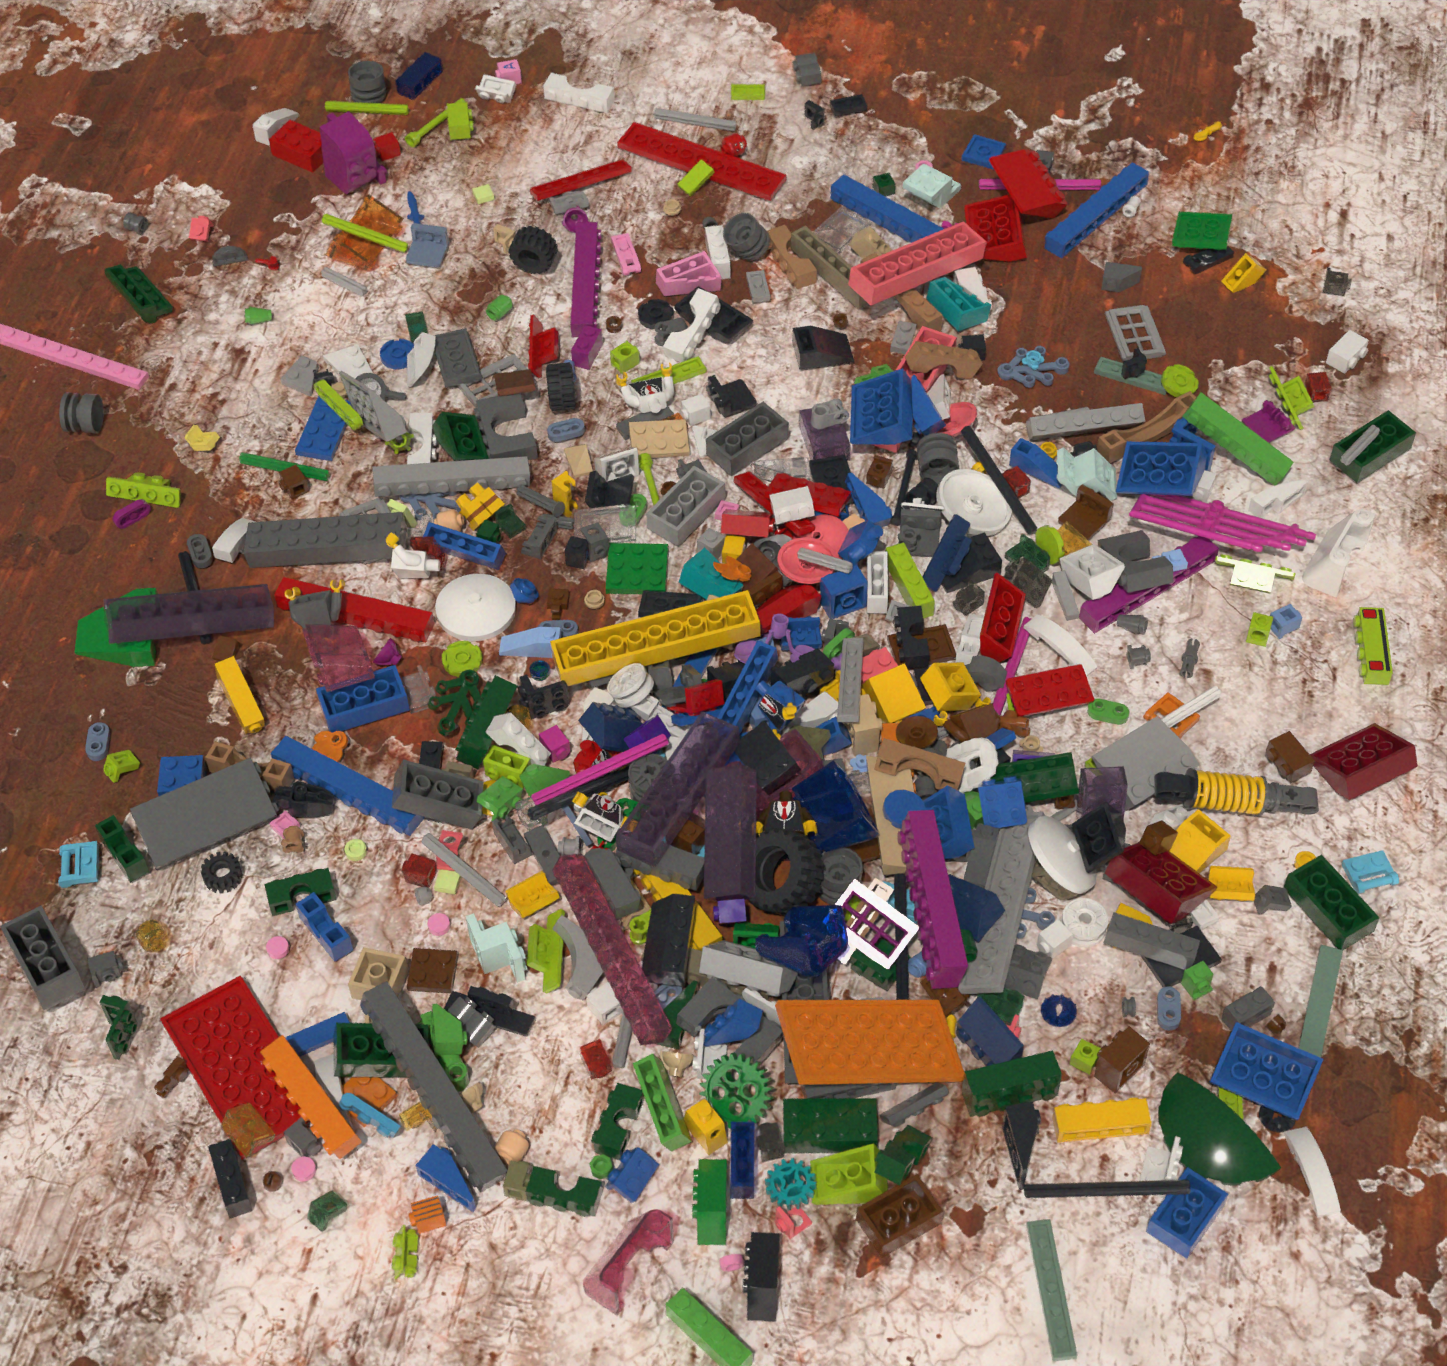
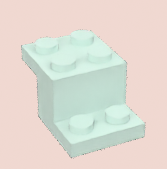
M923 163L903 182V188L941 209L961 190V184L952 180V177Z
M1064 447L1057 450V479L1060 484L1069 489L1071 494L1077 496V489L1083 484L1095 492L1100 491L1110 501L1117 498L1116 469L1098 451L1093 448L1074 458Z
M474 913L465 916L469 939L484 974L510 965L517 983L526 980L524 973L527 970L524 960L526 957L522 946L518 947L516 941L518 939L515 930L510 929L507 922L484 929L482 921H477Z

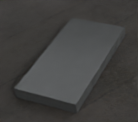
M466 328L434 335V351L445 387L481 379L480 370Z

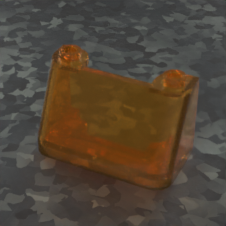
M368 194L364 198L362 206L357 209L349 222L392 237L394 234L398 235L402 230L403 226L401 223L404 218ZM342 231L333 238L325 255L332 260L367 270L374 267L377 262V256L385 246Z

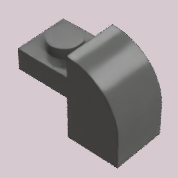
M973 656L971 663L965 665L974 683L978 682L986 692L1004 687L1007 671L996 660L986 656Z

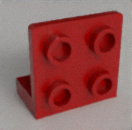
M715 679L685 688L686 703L685 701L678 702L676 706L667 707V709L674 710L677 714L686 712L690 716L701 714L700 711L716 710L717 706L724 705L722 680Z

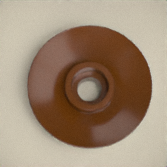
M923 716L908 717L902 720L896 728V738L899 743L919 749L932 745L938 736L936 724Z

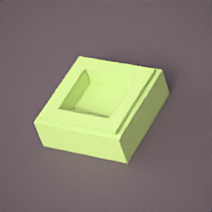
M489 184L472 188V193L478 204L495 200Z
M439 869L434 890L456 895L461 876L455 871Z

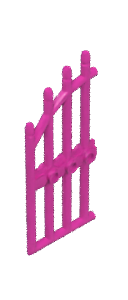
M1141 494L1129 513V516L1255 552H1262L1263 546L1290 551L1292 545L1288 543L1306 546L1307 540L1303 539L1304 537L1309 540H1315L1316 538L1315 533L1299 529L1298 524L1294 523L1288 526L1230 510L1219 500L1205 503L1180 495Z

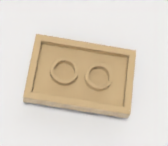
M685 419L629 422L631 447L637 448L638 455L648 453L651 455V458L689 456L690 450Z

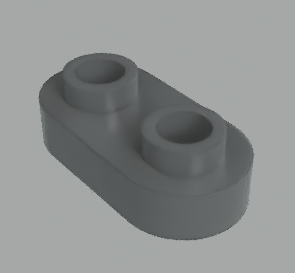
M202 534L190 536L187 540V545L193 564L198 568L208 567L211 565L213 558L206 537Z

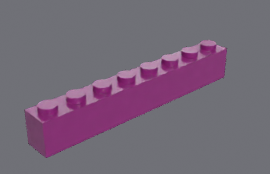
M576 222L570 323L571 337H578L584 325L597 328V318L594 319V317L598 316V305H595V303H599V295L596 292L599 291V280H596V278H600V267H597V265H600V254L598 253H601V242H598V240L602 239L601 229H598V222Z
M1201 536L1193 537L1185 545L1174 549L1182 551L1188 566L1187 569L1173 572V583L1127 593L1117 582L1112 591L1102 598L1085 601L1081 605L1079 619L1094 634L1117 621L1119 614L1127 615L1214 563L1219 548L1208 538Z

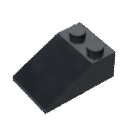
M985 532L969 537L972 540L969 545L970 550L963 557L960 570L955 575H945L941 583L946 593L992 579L995 573L1001 575L1002 559Z
M765 720L731 745L737 756L767 795L801 770Z
M1107 801L1072 823L1087 873H1091L1124 851L1126 827L1122 815Z
M1033 1102L1005 1106L1002 1123L1004 1138L1019 1190H1024L1036 1134H1039L1038 1124H1041L1040 1112L1035 1110Z

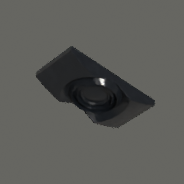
M700 286L696 287L674 305V309L691 325L695 320V315L692 313L690 301L698 288L704 290ZM719 299L720 310L714 315L710 327L705 331L715 340L730 343L753 323V319Z

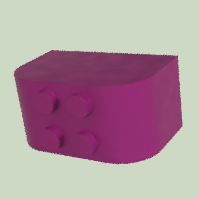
M349 111L320 126L325 176L341 191L348 194L377 177L373 140L367 129Z

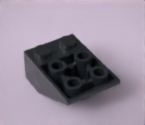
M811 325L792 328V344L799 370L854 362L847 334Z

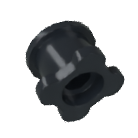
M316 369L313 370L315 383L322 379L330 386H332L331 383H335L333 372H329L328 369L316 373Z

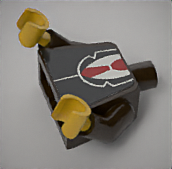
M789 791L780 792L779 801L769 802L768 808L763 810L756 822L750 824V836L754 833L760 834L763 830L769 831L771 828H783L805 836L810 831H814L815 834L818 833L816 822L807 808L801 807L800 801L792 800V793Z

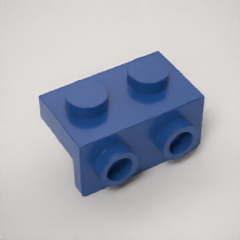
M820 617L788 618L787 629L790 630V638L794 649L798 645H806L814 649L822 647L819 629ZM785 635L779 639L781 651L789 650Z
M639 1147L631 1150L627 1149L619 1159L621 1163L609 1173L607 1177L609 1181L605 1186L608 1190H616L630 1203L636 1201L659 1166L654 1159Z

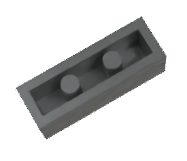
M611 849L587 857L585 870L614 920L637 912L641 896L639 891L631 885L629 874L621 868L619 857L617 855L614 856Z

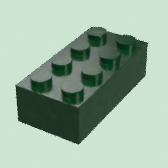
M1387 410L1334 444L1330 461L1358 483L1411 449L1416 432ZM1375 425L1379 427V435L1349 465H1345L1340 461L1341 456L1370 426Z
M496 675L492 682L487 681L455 749L459 752L456 760L471 765L477 770L479 769L493 740L486 733V730L495 716L505 714L518 685Z
M1322 854L1287 875L1283 888L1287 889L1291 898L1337 949L1345 950L1375 931L1380 917Z
M336 1022L333 1035L334 1077L408 1078L405 1072L400 1071L397 1067L395 1056L392 1052L389 1053L387 1051L383 1037L380 1033L377 1034L372 1023ZM415 1024L429 1046L428 1024Z
M1053 1050L964 1071L962 1096L969 1116L982 1117L993 1111H1005V1106L1038 1100H1051L1058 1096L1062 1072Z
M876 1098L783 1099L784 1154L840 1153L874 1144L877 1147Z

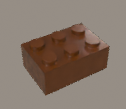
M918 1174L903 1181L900 1186L896 1185L857 1207L856 1221L881 1258L942 1224L943 1210Z

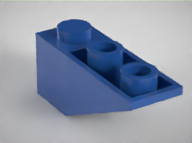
M1020 438L1011 449L1009 465L1060 489L1063 484H1060L1057 479V463L1039 446Z
M738 999L733 1005L730 1004L722 1015L719 1014L712 1024L709 1023L706 1026L704 1046L708 1047L749 1038L758 1030L763 1010Z

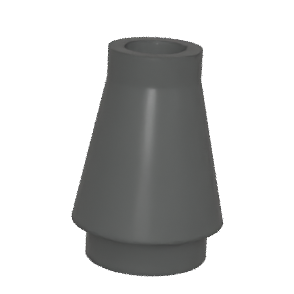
M1119 614L1117 626L1136 634L1145 633L1148 626V618L1144 617V615Z

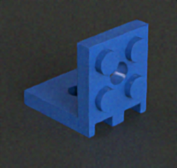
M1185 418L1178 419L1172 428L1173 436L1169 442L1202 443L1207 453L1204 470L1210 472L1216 445L1195 435L1198 432V428L1189 423Z

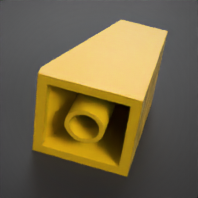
M905 663L869 678L861 686L865 693L869 694L871 702H875L876 716L881 719V723H900L909 716L926 709Z

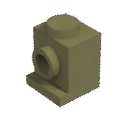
M510 1162L503 1183L504 1196L527 1201L526 1188L531 1175V1165L528 1162Z

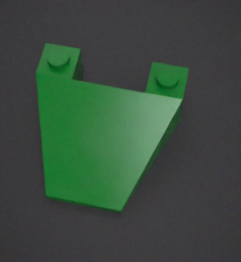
M134 589L78 620L75 655L132 667L155 666L156 647L152 635L136 636L137 619L159 618L161 602L157 589Z

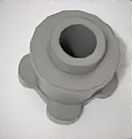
M576 836V839L563 837L562 841L558 842V853L562 854V858L576 856L577 860H581L583 840L580 836Z

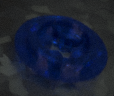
M1062 993L1060 995L1052 994L1044 999L1041 1005V1015L1048 1024L1055 1027H1065L1070 1025L1076 1018V1004L1072 1002L1071 997L1067 998ZM1061 1004L1062 1011L1061 1013H1059V1016H1057L1055 1008H1057V1005Z

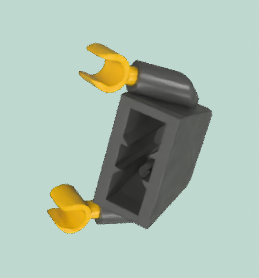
M335 579L330 582V587L334 590V593L328 590L300 596L301 592L298 587L292 588L293 595L291 589H287L285 596L290 599L289 608L292 620L303 627L307 633L318 631L321 639L329 638L332 635L330 629L339 619L342 605V593H340V590L344 589L345 581L340 579L338 588L336 587Z

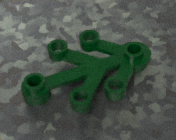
M465 670L456 679L440 680L435 687L436 692L439 694H445L450 688L460 686L461 688L456 693L440 697L432 696L427 703L429 709L437 710L440 705L453 702L447 716L442 718L437 725L438 732L443 736H449L453 733L456 726L454 719L460 707H462L466 717L465 726H467L473 713L472 708L474 710L480 693L477 689L479 677L474 670ZM468 690L474 700L472 708L466 697ZM431 701H435L437 705H433Z

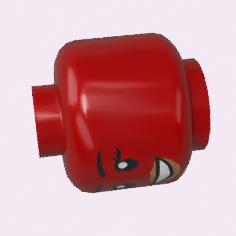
M733 133L722 139L720 149L723 153L737 157L744 154L747 142L743 135Z

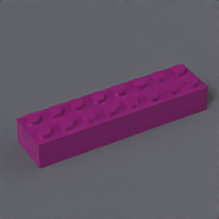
M934 810L908 811L905 820L902 821V828L898 831L897 839L898 843L902 845L901 858L902 862L906 864L905 875L906 881L910 883V900L914 902V920L918 921V939L922 941V958L926 960L927 964L926 978L928 981L930 980L932 989L958 987L968 967Z

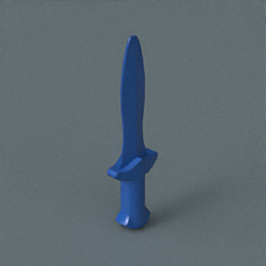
M408 191L407 202L411 214L407 215V219L413 221V223L421 224L420 221L424 219V215L419 214L416 198L411 191Z

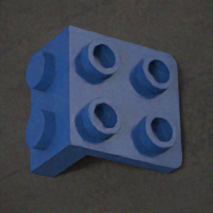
M1016 776L1004 777V781L995 782V779L983 780L982 784L978 786L984 825L1002 828L1026 824L1027 815L1021 778L1017 779Z

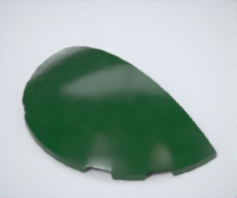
M1179 1072L1170 1079L1162 1093L1163 1096L1158 1108V1123L1161 1125L1164 1135L1163 1141L1170 1152L1175 1137H1180L1179 1146H1183L1179 1163L1184 1168L1188 1167L1205 1179L1221 1181L1222 1185L1240 1186L1243 1182L1253 1180L1257 1183L1269 1178L1281 1169L1277 1160L1257 1134L1219 1097L1198 1082Z

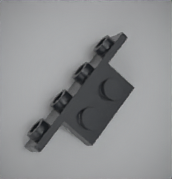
M470 986L468 995L452 991L444 1007L448 1011L459 996L464 1000L468 997L477 1004L475 1009L480 1014L485 1011L494 1019L492 1024L496 1028L525 1037L528 1036L535 1021L533 1015L514 1010L513 998L503 993L496 994L490 992L484 987Z

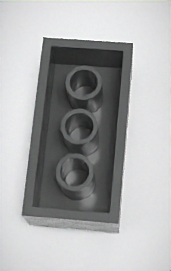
M763 401L706 438V455L732 476L789 438V422Z
M403 759L394 774L392 808L473 829L482 816V805L476 801L478 795L483 792L484 781Z

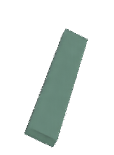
M1321 945L1319 949L1298 1047L1320 1058L1343 950Z
M1051 1220L1027 1221L1026 1227L1052 1362L1077 1359L1078 1355Z

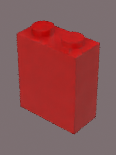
M726 509L722 513V534L768 537L775 530V519L768 512Z

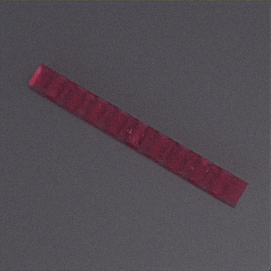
M583 854L560 856L552 869L553 874L558 880L562 892L566 896L571 910L574 912L579 926L583 930L588 944L591 946L625 1017L628 1019L634 1035L637 1037L640 1045L663 1043L671 1032L672 1027Z

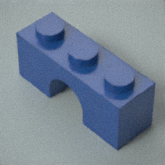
M314 892L295 904L299 918L334 962L353 951L350 936L338 922L334 924L327 913L326 906Z

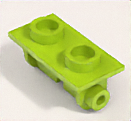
M403 1225L393 1237V1247H396L391 1264L392 1270H395L394 1279H397L401 1273L407 1278H412L414 1273L417 1272V1255H410L409 1252H417L418 1234H416L414 1229L405 1231L406 1225Z

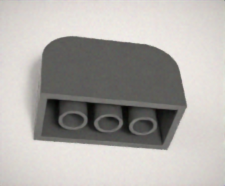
M42 905L0 926L43 1011L85 990L76 967Z

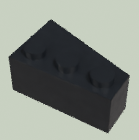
M815 649L799 656L798 659L800 660L795 662L786 661L783 667H771V686L781 681L803 697L808 693L814 692L824 682L826 683L834 676V663L819 649Z
M739 660L732 664L728 661L723 662L722 666L717 668L713 666L707 667V682L715 679L722 680L724 704L745 663ZM771 674L766 682L767 684L771 682Z
M751 1232V1241L746 1242L745 1256L749 1257V1260H744V1275H748V1279L743 1278V1294H747V1320L776 1322L780 1233Z

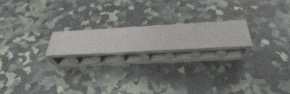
M527 457L372 467L375 497L468 491L477 482L484 489L488 487L490 489L515 488L521 485L529 487L530 485Z

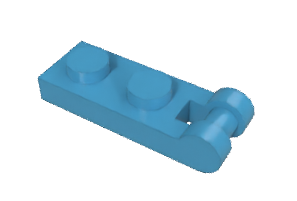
M345 1093L339 1102V1107L342 1111L351 1110L358 1115L357 1118L364 1124L368 1125L370 1123L377 1127L376 1131L384 1137L390 1136L393 1138L400 1128L399 1124L351 1093Z

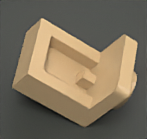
M497 224L493 228L495 242L503 244L504 253L508 254L509 247L516 235L515 231Z

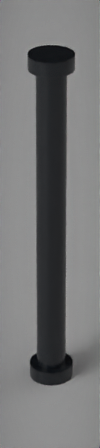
M908 450L906 453L907 461L895 512L890 520V523L894 526H900L901 509H903L901 503L905 502V494L908 490L914 460L918 456L915 450Z

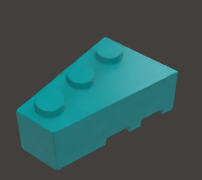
M946 277L930 282L926 299L957 331L987 322L991 308L990 303H982L977 300L975 294H967L963 291V287Z
M705 547L683 565L678 583L706 600L709 594L723 597L742 592L744 585L740 581L726 579L721 575L722 573L716 571L713 562H720Z

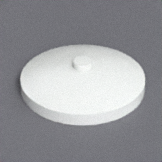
M971 469L954 470L942 479L937 488L936 498L938 506L944 507V511L941 512L948 521H951L954 514H958L970 522L971 525L967 533L978 535L985 532L987 536L1000 532L1010 520L1012 513L1010 506L992 479L984 473Z
M469 574L451 581L441 590L436 600L435 610L440 626L449 635L464 641H482L493 638L508 628L515 617L516 602L511 588L501 579L487 574Z
M1041 816L1030 824L1028 829L1029 841L1035 856L1046 872L1057 883L1071 892L1083 894L1090 890L1096 884V869L1091 873L1086 872L1075 834L1063 823L1049 816Z

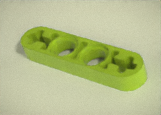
M324 379L314 383L315 391L320 398L351 429L357 430L363 426L360 415Z

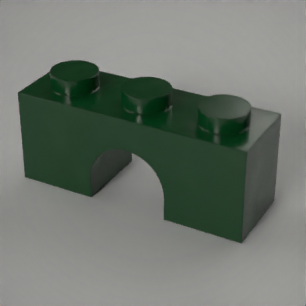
M114 815L95 825L101 842L130 883L149 873L144 857L135 844L130 843L123 827Z
M329 867L316 869L305 874H296L281 880L276 879L264 884L272 916L294 911L293 900L300 894L310 895L314 892L323 904L336 900Z
M617 1082L615 1090H611L608 1095L607 1103L609 1105L607 1110L603 1109L600 1115L599 1123L601 1125L599 1130L594 1131L591 1143L594 1144L595 1153L604 1154L607 1157L619 1160L625 1152L629 1137L628 1130L618 1127L616 1123L624 1118L637 1121L644 1103V1094L641 1089Z
M907 1125L902 1131L898 1130L893 1141L889 1140L885 1149H881L875 1159V1162L878 1163L875 1173L900 1186L908 1177L912 1165L917 1166L926 1156L932 1137L910 1125Z
M533 1166L526 1188L527 1202L538 1207L543 1205L553 1207V1209L560 1212L572 1211L582 1217L596 1216L603 1193L602 1181L579 1176L574 1188L563 1191L556 1187L558 1182L556 1171Z

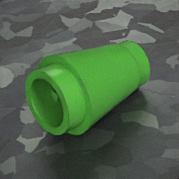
M250 306L245 308V323L252 325L271 321V309L267 310Z

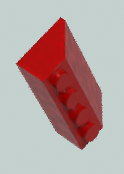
M999 573L994 574L980 632V653L982 656L990 657L1000 663L1013 654L1026 594Z

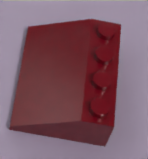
M1376 723L1310 754L1315 760L1314 768L1336 793L1348 800L1355 799L1359 795L1418 767L1415 745Z
M1139 842L1124 848L1122 853L1112 858L1105 871V874L1114 883L1122 886L1130 895L1138 898L1147 908L1154 910L1163 920L1171 924L1184 919L1217 889L1215 884L1170 851L1154 855Z

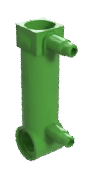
M431 1011L421 1014L420 1022L415 1024H428V1039L434 1052ZM460 1054L435 1055L457 1092L465 1090L469 1085L467 1068ZM455 1075H461L459 1078H452Z

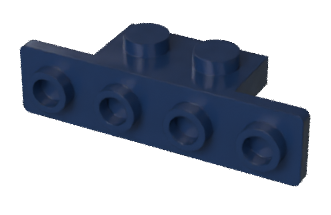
M958 514L953 515L922 576L928 589L933 592L938 591L945 575H955L960 570L961 561L970 550L969 545L972 540L965 535L971 524Z

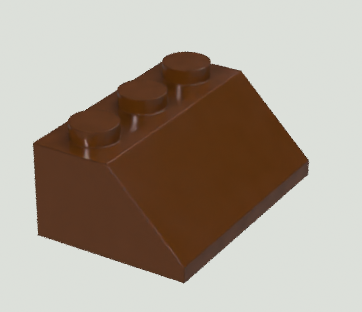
M668 797L653 798L640 812V823L649 833L675 848L695 855L716 832L712 823Z

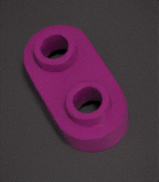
M144 499L136 500L117 510L113 516V522L118 528L124 529L146 517L151 507Z

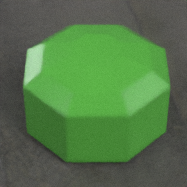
M604 1154L594 1156L589 1163L592 1176L598 1179L607 1178L613 1170L611 1159Z

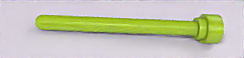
M461 98L455 103L465 102V100ZM447 109L417 132L407 134L405 136L406 143L412 148L418 145L422 136L448 117Z
M643 453L638 455L639 468L644 472L654 506L660 499L651 472L653 461L650 454Z

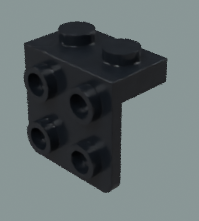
M715 375L708 377L707 393L723 417L757 405L756 399L742 379L721 385Z
M527 674L519 677L520 685L517 686L521 697L519 698V704L522 710H526L530 720L541 718L555 711H562L569 706L566 681H559L534 690Z

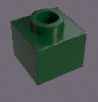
M889 172L873 176L872 187L874 191L885 197L895 194L896 183Z
M484 520L476 533V537L498 544L501 540L499 524Z

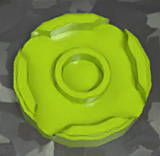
M1180 364L1168 366L1161 375L1164 389L1174 397H1179L1189 391L1194 394L1198 388V379L1194 377V372L1186 366Z
M1049 525L1038 528L1035 534V541L1041 557L1049 564L1060 562V558L1065 555V552H1062L1064 543L1061 535L1054 527H1049Z
M457 641L447 646L445 652L443 651L442 665L446 672L456 677H459L465 670L470 669L476 672L482 665V652L476 644L473 645L469 641Z

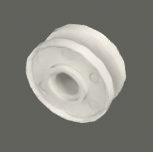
M633 663L625 666L613 675L608 683L607 690L615 698V702L619 706L630 707L642 701L650 693L654 681L643 665Z
M1078 898L1066 905L1062 913L1061 922L1073 933V945L1088 948L1097 945L1105 936L1108 927V914L1099 902L1090 898Z

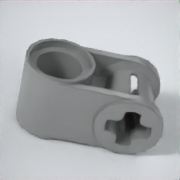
M840 399L818 403L812 407L811 425L816 429H823L832 425L842 424L849 418V413L842 407L843 403Z

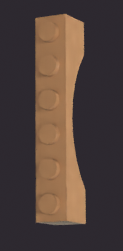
M873 253L861 259V263L878 257L879 255ZM914 288L894 296L904 307L912 322L917 324V330L920 331L921 327L924 326L941 331L943 315Z
M1189 391L1175 398L1161 413L1148 422L1128 430L1114 429L1100 436L1097 445L1098 452L1109 463H1112L1124 456L1127 441L1153 442L1171 433L1175 422L1178 419H1182L1183 414L1196 396Z

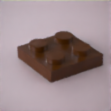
M413 948L407 991L451 994L458 958L457 951Z

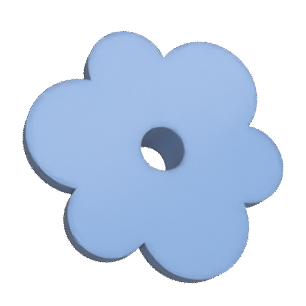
M858 754L856 758L850 760V765L855 773L860 772L862 775H867L866 755Z

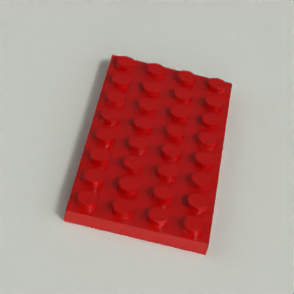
M241 975L160 1018L162 1025L180 1056L185 1060L187 1068L229 1139L231 1138L241 1160L284 1137V1131L301 1118V1115L298 1113V1110L301 1109L297 1103L295 1105L291 1103L286 1096L289 1092L287 1088H281L275 1081L274 1077L277 1075L274 1070L269 1072L262 1063L265 1058L260 1051L279 1037Z

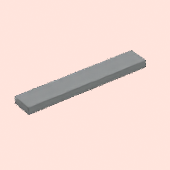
M843 638L838 722H859L863 638Z

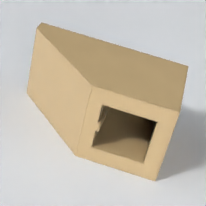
M870 226L855 233L849 245L861 258H865L873 253L880 256L893 251Z

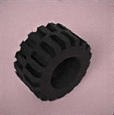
M524 226L517 231L509 247V257L513 260V264L517 265L520 270L523 269L524 272H531V274L545 273L550 269L558 251L555 238H552L550 233H547L544 229H539V227Z
M571 363L547 364L546 379L551 411L575 409L576 398Z

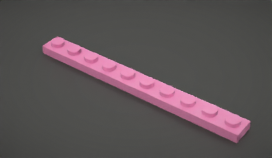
M0 324V344L138 390L149 378L148 372Z

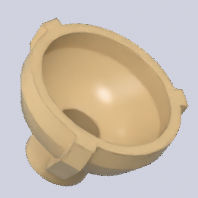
M660 1051V1058L671 1076L682 1077L685 1068L691 1065L694 1057L691 1054Z
M480 1081L459 1094L471 1113L483 1107L480 1099L483 1092Z

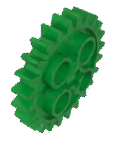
M731 1053L729 1057L723 1055L721 1060H713L715 1066H707L710 1073L702 1074L707 1081L700 1083V1086L704 1087L705 1091L700 1092L699 1095L706 1096V1100L723 1120L724 1124L728 1122L729 1129L733 1128L735 1124L737 1129H741L743 1125L747 1128L752 1126V1122L758 1123L760 1121L758 1116H766L763 1109L771 1108V1105L766 1101L773 1099V1096L768 1094V1091L774 1089V1087L767 1086V1082L772 1078L764 1077L767 1068L760 1070L761 1062L753 1064V1056L745 1060V1053L739 1054L738 1058L736 1053ZM732 1069L738 1072L737 1080L733 1079L731 1075ZM749 1084L755 1087V1095L749 1093ZM719 1086L724 1089L725 1094L723 1098L717 1092ZM734 1087H738V1095L735 1094L736 1089ZM735 1102L740 1103L742 1107L741 1113L735 1110Z

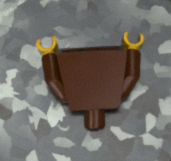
M985 697L983 701L981 698H978L975 708L950 716V719H947V712L941 711L939 714L941 718L935 715L933 722L937 726H943L962 743L973 738H986L998 731L1000 716L995 711L993 703L990 704V698Z

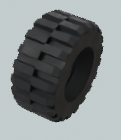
M771 828L769 831L761 832L759 834L760 837L756 836L751 841L752 844L746 847L744 850L746 852L745 856L741 857L740 861L742 864L741 869H739V876L742 879L740 880V885L742 889H745L743 893L746 899H749L752 905L759 907L761 910L780 915H792L795 912H799V910H804L808 907V902L812 903L816 898L814 895L822 887L820 882L824 879V873H822L824 861L820 860L822 857L820 849H817L815 842L807 836L787 829ZM787 854L790 860L789 876L786 882L776 890L773 883V871L778 860Z

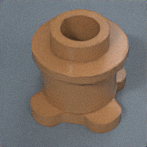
M289 826L284 829L283 836L285 839L281 841L283 852H303L302 838L304 837V831L298 826Z

